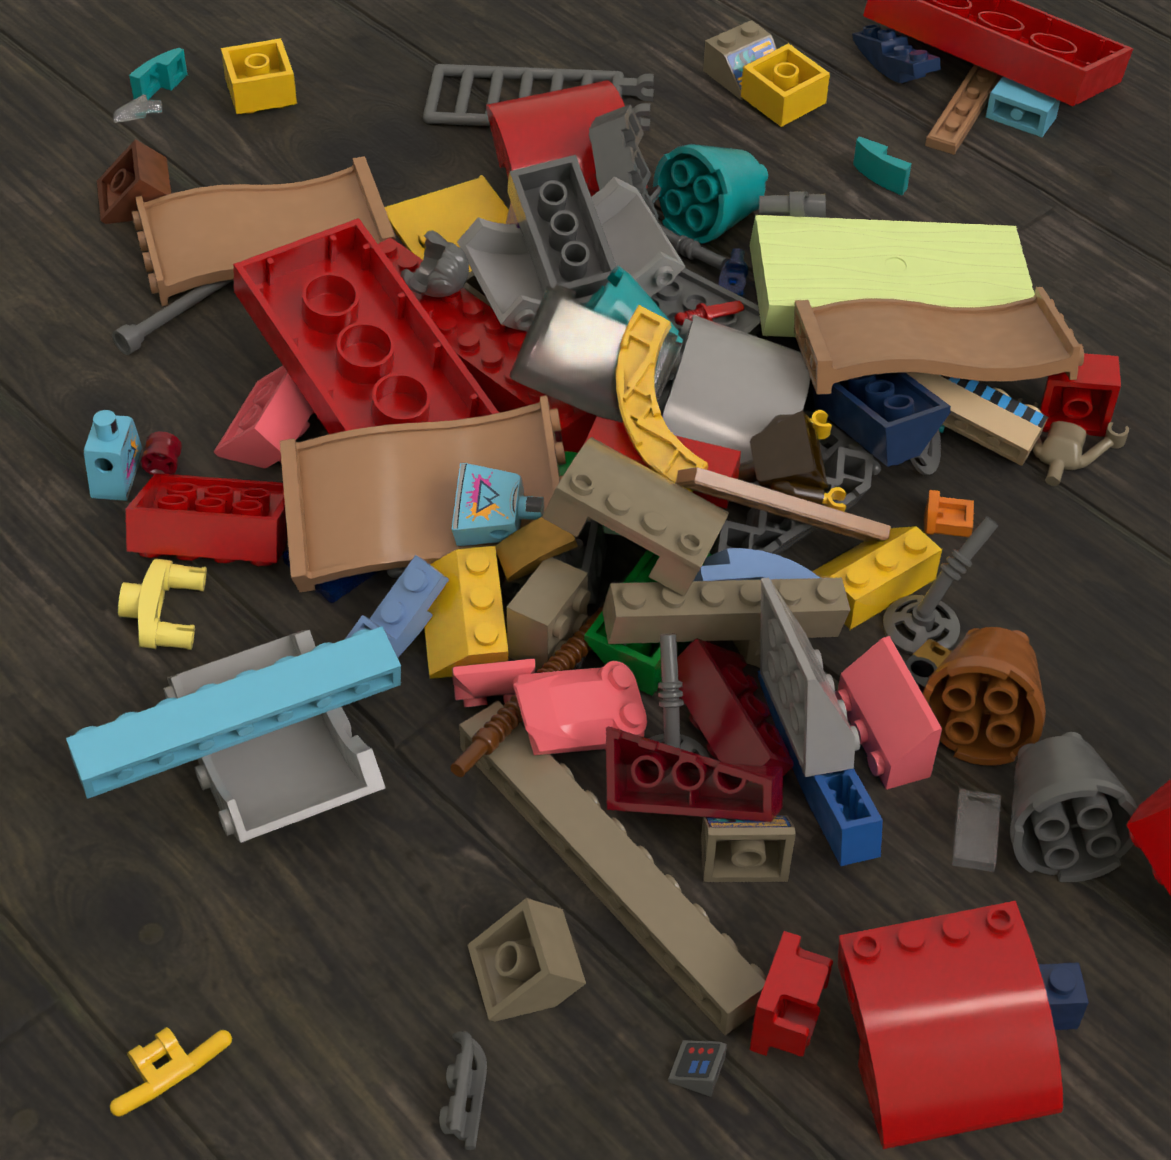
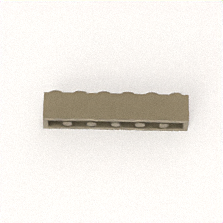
M842 578L770 579L808 638L839 636L850 612ZM761 580L693 581L685 596L659 582L610 583L603 607L608 644L660 642V634L667 633L676 634L677 642L694 641L696 638L703 641L760 639Z

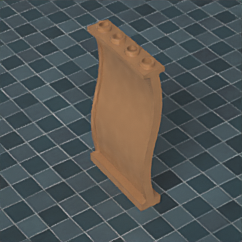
M365 156L352 158L353 165L347 169L302 182L273 185L239 184L200 187L172 193L148 202H143L142 196L135 197L138 210L132 211L135 230L139 231L137 236L141 252L148 251L142 253L146 273L153 272L148 274L152 294L158 293L161 305L166 306L168 305V297L198 286L234 279L233 264L357 218L362 221L377 244L390 237L395 240V234Z
M1036 287L1035 295L1031 298L985 307H947L900 299L865 298L839 301L812 308L809 300H795L794 334L816 394H831L832 385L840 381L865 375L891 372H919L976 381H1018L1065 372L1069 380H1076L1078 366H1082L1084 362L1082 344L1077 342L1073 330L1067 326L1063 314L1058 312L1054 300L1049 298L1043 287Z
M546 395L540 396L539 403L482 417L452 421L382 425L329 434L303 442H296L295 439L280 441L291 578L299 592L315 590L316 584L347 576L407 567L415 555L431 564L456 549L496 546L500 542L467 546L456 545L451 529L460 463H468L520 475L524 487V496L544 497L545 512L557 485L563 477L560 474L559 465L566 464L563 442H556L554 432L561 431L558 409H550ZM521 519L520 528L534 520Z

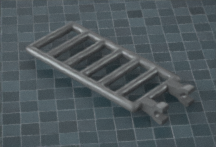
M436 64L433 68L422 118L427 124L490 126L486 109L485 114L467 113L474 77L491 78L487 104H492L500 100L503 79H521L518 98L531 96L533 80L551 81L550 92L562 90L563 81L581 82L582 86L592 84L593 82L609 80L616 87L621 98L622 95L637 96L644 101H653L654 89H646L644 86H653L654 74H643L638 78H624V74L620 71ZM444 76L462 77L454 112H436ZM651 103L638 104L633 108L643 131H650V119L641 118V116H650Z

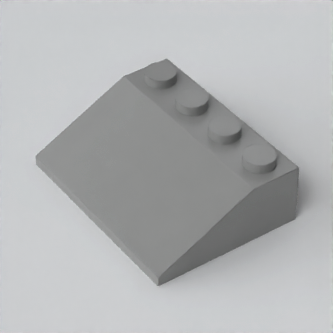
M762 578L760 674L805 777L854 769L855 751L860 749L859 734L857 728L850 726L847 721V710L842 699L837 700L835 696L834 681L832 676L825 674L823 670L821 653L818 649H813L805 631L770 578Z

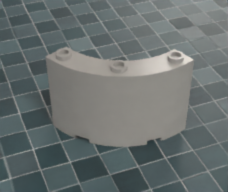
M613 177L591 198L616 265L630 273L651 297L664 286L671 284L675 277L685 268V265L638 189ZM478 217L457 241L459 247L466 254L468 263L501 325L529 332L567 331L592 297L590 295L571 300L547 301L521 229L517 228L515 224L496 223Z
M693 315L692 320H684L679 334L684 343L681 353L675 352L669 368V372L675 375L662 417L669 430L676 436L741 451L740 464L752 460L750 446L752 436L760 433L775 416L795 414L804 408L811 378L802 353ZM758 481L751 483L760 486Z
M302 630L167 677L169 687L163 688L166 699H178L195 693L204 685L220 684L234 679L244 671H257L274 665L276 661L283 657H296L308 653L316 647L310 630ZM342 707L198 758L200 765L195 767L202 790L210 788L220 809L218 812L225 834L227 836L234 834L240 842L385 789L372 748L368 747L358 735L352 737L351 725Z

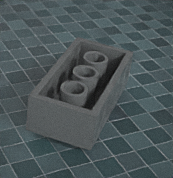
M576 155L509 171L507 192L545 299L547 301L571 300L596 293L602 285L605 286L609 282L606 278L617 265Z

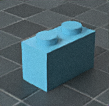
M1002 77L990 93L986 118L1043 137L1057 117L1060 101L1006 77Z

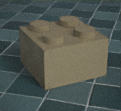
M553 557L541 562L507 606L509 658L514 660L535 659V670L541 669L542 665L548 662L549 658L554 656L555 652L561 649V646L567 643V640L573 637V634L579 631V628L590 619V616L587 615V605L591 596V592L588 591L587 572Z

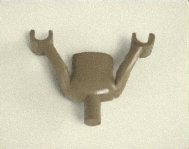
M1019 398L1018 402L1022 403V398ZM1037 402L1034 403V407L1038 408ZM1063 421L1053 422L1050 425L1044 443L1042 444L1039 436L1032 448L1034 455L1041 462L1050 465L1045 479L1046 483L1051 486H1057L1060 484L1064 470L1084 468L1110 447L1116 449L1123 447L1128 437L1129 427L1126 426L1125 431L1118 434L1112 431L1113 422H1110L1104 439L1082 455V448L1087 435L1086 431L1072 423Z

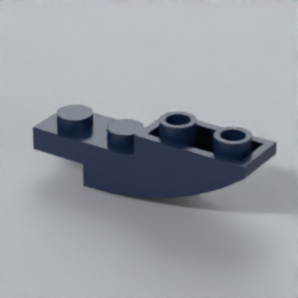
M879 24L864 26L863 31L852 34L853 41L867 60L879 72L895 82L903 83L925 77L926 73L941 69L940 57L928 54L927 50L912 49V46L908 45V36L897 33L894 29H883Z

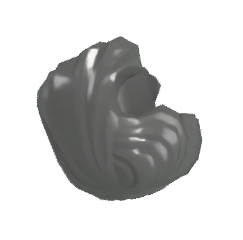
M433 230L428 231L424 235L426 238V248L420 267L415 273L405 269L401 272L400 276L413 292L433 297L451 296L459 292L466 283L469 274L468 259L464 251L454 243L447 242L440 234Z

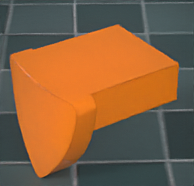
M929 490L924 512L925 533L970 537L973 530L974 501L940 497V491Z

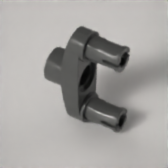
M807 191L789 192V195L759 196V215L826 218L825 194H809Z

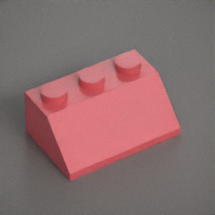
M284 366L279 367L257 381L214 450L218 457L266 469L278 461L281 463L280 441L288 439L297 440L307 431L310 426L308 419L315 412Z
M890 636L884 637L841 673L835 696L837 700L842 699L844 701L847 718L851 726L857 728L860 744H862L867 753L868 765L872 774L879 776L885 789L888 790L931 777L942 728Z

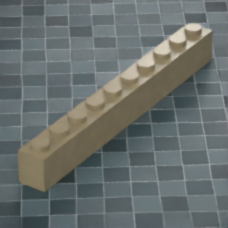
M499 701L459 724L460 747L463 752L472 744L473 735L480 728H484V724L490 721L491 717L496 715L500 708L504 707ZM520 722L516 729H512V733L506 736L502 743H499L498 748L492 754L483 755L475 765L724 1035L730 1033L755 1014L756 1005L766 981L763 971L757 965L749 964L740 955L731 937L725 933L720 934L710 923L704 909L696 903L692 904L682 894L677 881L671 875H664L659 870L647 849L643 846H637L627 836L621 822L614 817L610 818L601 809L596 796L591 791H584L579 786L572 772L565 764H559L550 754H533L528 732L523 722Z

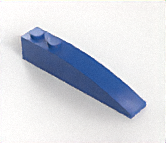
M758 671V678L773 721L794 763L793 771L840 866L881 857L883 820L855 769L805 777L760 671Z

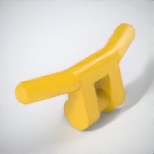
M166 1027L155 1034L156 1040L142 1048L141 1045L133 1048L127 1052V1055L145 1083L115 1098L110 1104L111 1113L118 1117L123 1116L173 1087L231 1044V1034L226 1030H220L187 1055L172 1031ZM166 1055L170 1061L156 1069L152 1063Z

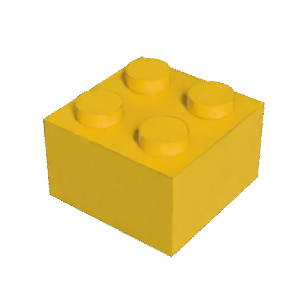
M281 38L221 48L225 80L236 114L254 113L259 110L283 108L288 105L297 104L294 73Z
M788 43L743 66L741 97L782 127L826 103L830 73Z

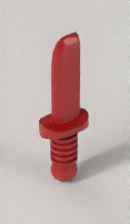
M741 301L711 306L699 303L695 306L696 309L676 313L674 321L677 325L682 326L684 320H692L693 315L713 321L712 318L740 313L744 310V305Z

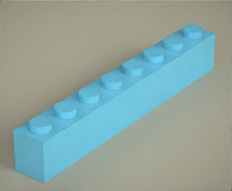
M383 626L373 630L363 629L354 633L350 638L339 642L320 644L308 653L296 657H283L276 661L274 665L260 670L244 671L234 679L226 682L204 685L195 693L178 699L167 698L159 702L155 707L138 713H125L115 721L99 727H85L76 732L75 735L67 737L66 740L85 795L89 799L401 685V664Z

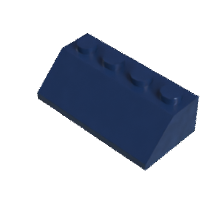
M906 372L865 375L840 381L832 385L831 394H816L813 386L814 407L825 411L832 422L887 467L899 465L905 460L920 456L951 413V406Z

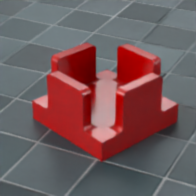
M787 931L783 932L756 1005L750 1051L767 1056L771 1046L797 1056H804L805 1050L810 1044L820 1015V1007L817 1004L822 989H826L830 981L833 960L800 948L801 936Z

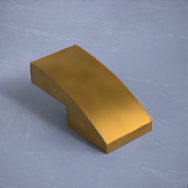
M540 517L506 537L495 546L506 578L510 582L533 573L542 561L576 548L578 545L574 535Z

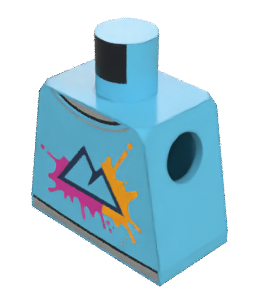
M102 410L93 417V424L84 447L91 498L123 501L128 499L143 453L134 421L129 416H116L110 410Z
M460 463L451 529L457 546L501 542L520 529L521 519L536 520L543 516L544 497L524 496V487L520 475L478 465Z

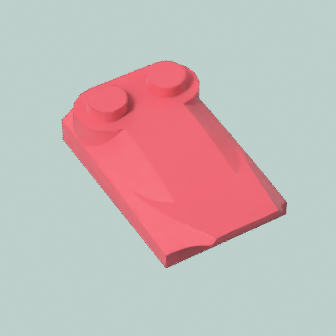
M611 661L601 668L517 675L513 679L519 708L534 755L606 749V728L608 726L644 737L647 715L633 672L627 665L621 662Z

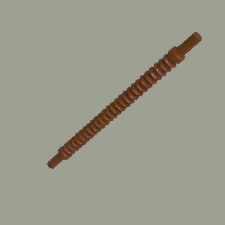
M605 602L579 628V631H576L573 637H570L567 643H564L561 649L557 650L555 655L551 656L548 662H545L536 673L573 670L575 668V665L587 655L588 651L592 650L584 640V635L603 611ZM516 694L510 698V701L504 704L503 708L497 711L496 715L491 717L490 721L484 724V728H480L473 735L472 744L450 766L454 775L463 777L483 755L492 754L498 748L499 743H502L505 737L512 733V729H516L519 723L523 721Z

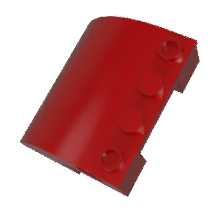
M607 80L487 104L486 111L500 168L506 167L508 180L509 171L576 155L591 197L599 191V186L596 180V167L592 144L589 139V128L596 117L625 106L616 87Z
M1016 901L839 935L838 968L860 1037L858 1067L883 1149L1062 1113L1063 1086L1061 1065L1051 1009L1037 958Z

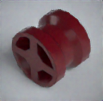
M158 431L151 433L147 437L145 451L141 458L142 468L150 475L155 473L174 474L178 466L177 458L182 450L181 441L168 432Z

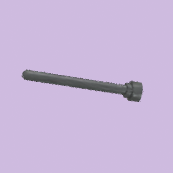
M234 279L198 286L138 325L131 324L129 326L125 324L112 332V338L116 347L123 354L130 355L141 347L145 336L226 286Z

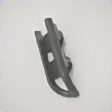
M458 1031L453 1033L452 1038L462 1045L461 1053L456 1056L455 1063L448 1066L446 1072L447 1085L452 1092H455V1095L450 1097L449 1105L441 1108L439 1120L444 1134H454L459 1140L465 1141L466 1150L476 1149L487 1074V1061L483 1049L472 1038L471 1034L467 1031ZM473 1058L476 1063V1070L471 1069ZM467 1098H472L470 1112L465 1111Z

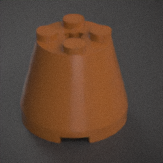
M1000 627L973 628L969 630L965 638L929 677L922 694L942 728L939 741L955 751L953 757L978 765L1007 764L1015 761V757L1022 746L1035 744L1039 741L1042 734L1046 710L1036 654L1029 644L1028 636L1021 631H1011Z

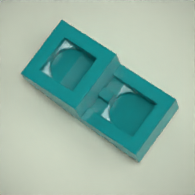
M176 48L160 54L138 67L129 75L134 101L144 104L160 88L171 91L188 75L184 49Z
M859 136L856 140L853 165L871 181L894 193L903 195L908 189L912 163L887 155L888 146Z

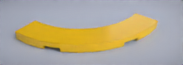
M638 305L622 337L616 367V392L620 414L626 432L643 461L652 471L676 483L678 470L695 467L707 470L708 463L687 449L673 432L669 430L656 400L654 384L655 367L660 348L671 329V321Z

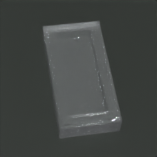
M965 789L959 790L952 865L994 872L997 862L1001 795Z

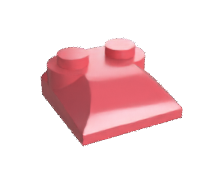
M535 659L453 667L452 677L455 700H463L464 707L488 705L487 697L503 695L504 703L510 701V698L516 694L513 679L517 675L533 674L536 667Z

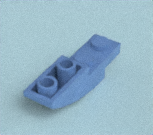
M727 548L706 557L704 561L705 566L700 568L693 581L761 580L768 577L770 579L820 577L802 565L776 554L745 548Z
M415 555L370 618L362 615L345 639L350 638L357 631L363 629L373 630L383 626L398 658L433 616L428 609L449 579L424 559Z

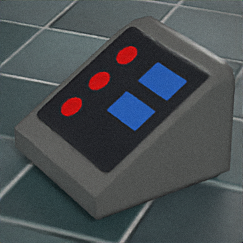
M683 1040L668 1082L711 1097L725 1060L727 1044L717 1041Z

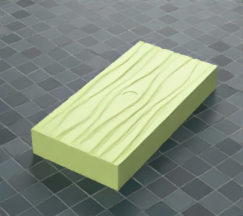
M755 215L750 252L763 336L795 337V300H809L812 308L839 301L865 298L900 299L947 307H985L1020 301L1035 295L1016 226Z

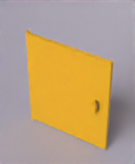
M483 175L471 181L384 207L392 228L406 248L422 260L426 248V238L424 235L428 231L433 230L437 232L447 242L454 243L459 247L457 241L478 217L487 221L506 224L509 211Z

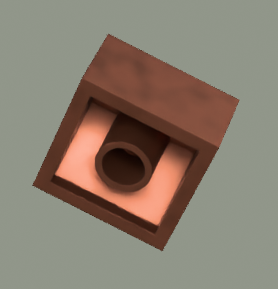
M135 139L97 180L101 222L112 224L133 221L132 211L138 210L135 197L142 196L143 202H148L171 194L167 158Z

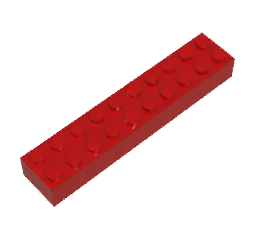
M391 237L378 244L400 275L405 269L415 273L423 261ZM464 288L447 297H433L413 292L499 413L539 403L540 396L547 395L550 409L557 408L560 418L561 431L554 432L556 442H563L564 451L577 453L583 447L596 417L617 421L615 393L576 366L561 359L556 355V352L526 331L501 325L493 309Z

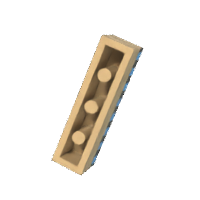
M906 372L951 406V413L942 425L1021 466L1024 464L1048 419L1038 408L1029 404H1022L1010 398L1005 391L999 388H991L976 380Z

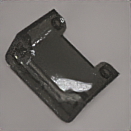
M556 284L554 289L547 286L509 376L525 386L593 415L623 423L616 392V367L621 349L620 344L627 324L580 305V302L574 298L576 292L565 286ZM670 331L660 348L655 367L654 384L657 403H659L682 347V343L676 341L678 336Z

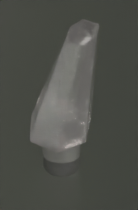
M142 95L115 110L114 123L146 118L147 113H161L162 102L161 100H147L146 95Z

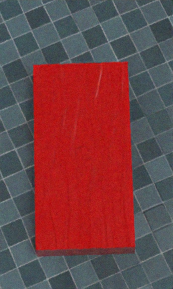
M867 0L863 14L868 19L1071 106H1075L1105 91L1107 88L1109 89L1121 83L1133 48L1017 0Z
M359 218L233 264L234 293L329 434L382 425L452 421L499 413Z

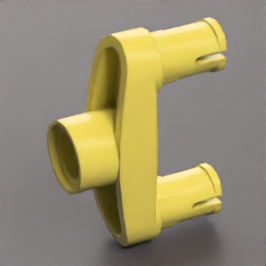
M154 559L142 584L122 583L118 615L119 617L138 619L139 647L156 649L157 646L192 650L195 625L160 622V614L165 591H169L170 588L204 592L207 575L206 567L173 564L172 560Z

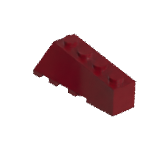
M696 638L677 657L678 681L683 682V686L679 688V690L683 691V696L679 697V699L684 701L690 711L689 719L692 724L702 731L708 741L706 745L708 751L715 759L724 763L783 767V775H785L794 766V763L778 729L765 720L770 715L766 704L753 695L758 686L752 676H745L742 671L747 665L743 655Z
M610 726L606 728L607 810L772 822L783 808V767L724 763Z

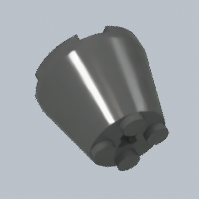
M1068 732L1062 736L1050 737L1035 744L1022 746L1018 751V761L1015 766L1010 825L1011 842L1015 856L1021 866L1030 873L1035 870L1048 875H1057L1059 882L1086 881L1105 875L1121 865L1119 859L1134 844L1126 824L1136 811L1137 805L1094 748L1076 732Z

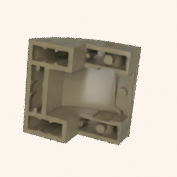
M590 437L557 485L542 518L576 537L580 534L587 520L591 521L593 519L660 556L649 577L685 596L711 550L729 512Z

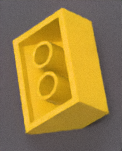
M917 526L890 528L889 539L883 541H864L812 572L820 578H842L850 607V612L844 624L851 630L888 608L894 601L906 597L934 581L937 576L942 549Z
M495 546L456 549L431 563L430 565L446 576L449 581L429 607L428 611L433 616L424 627L430 679L452 677L453 667L508 661V645Z

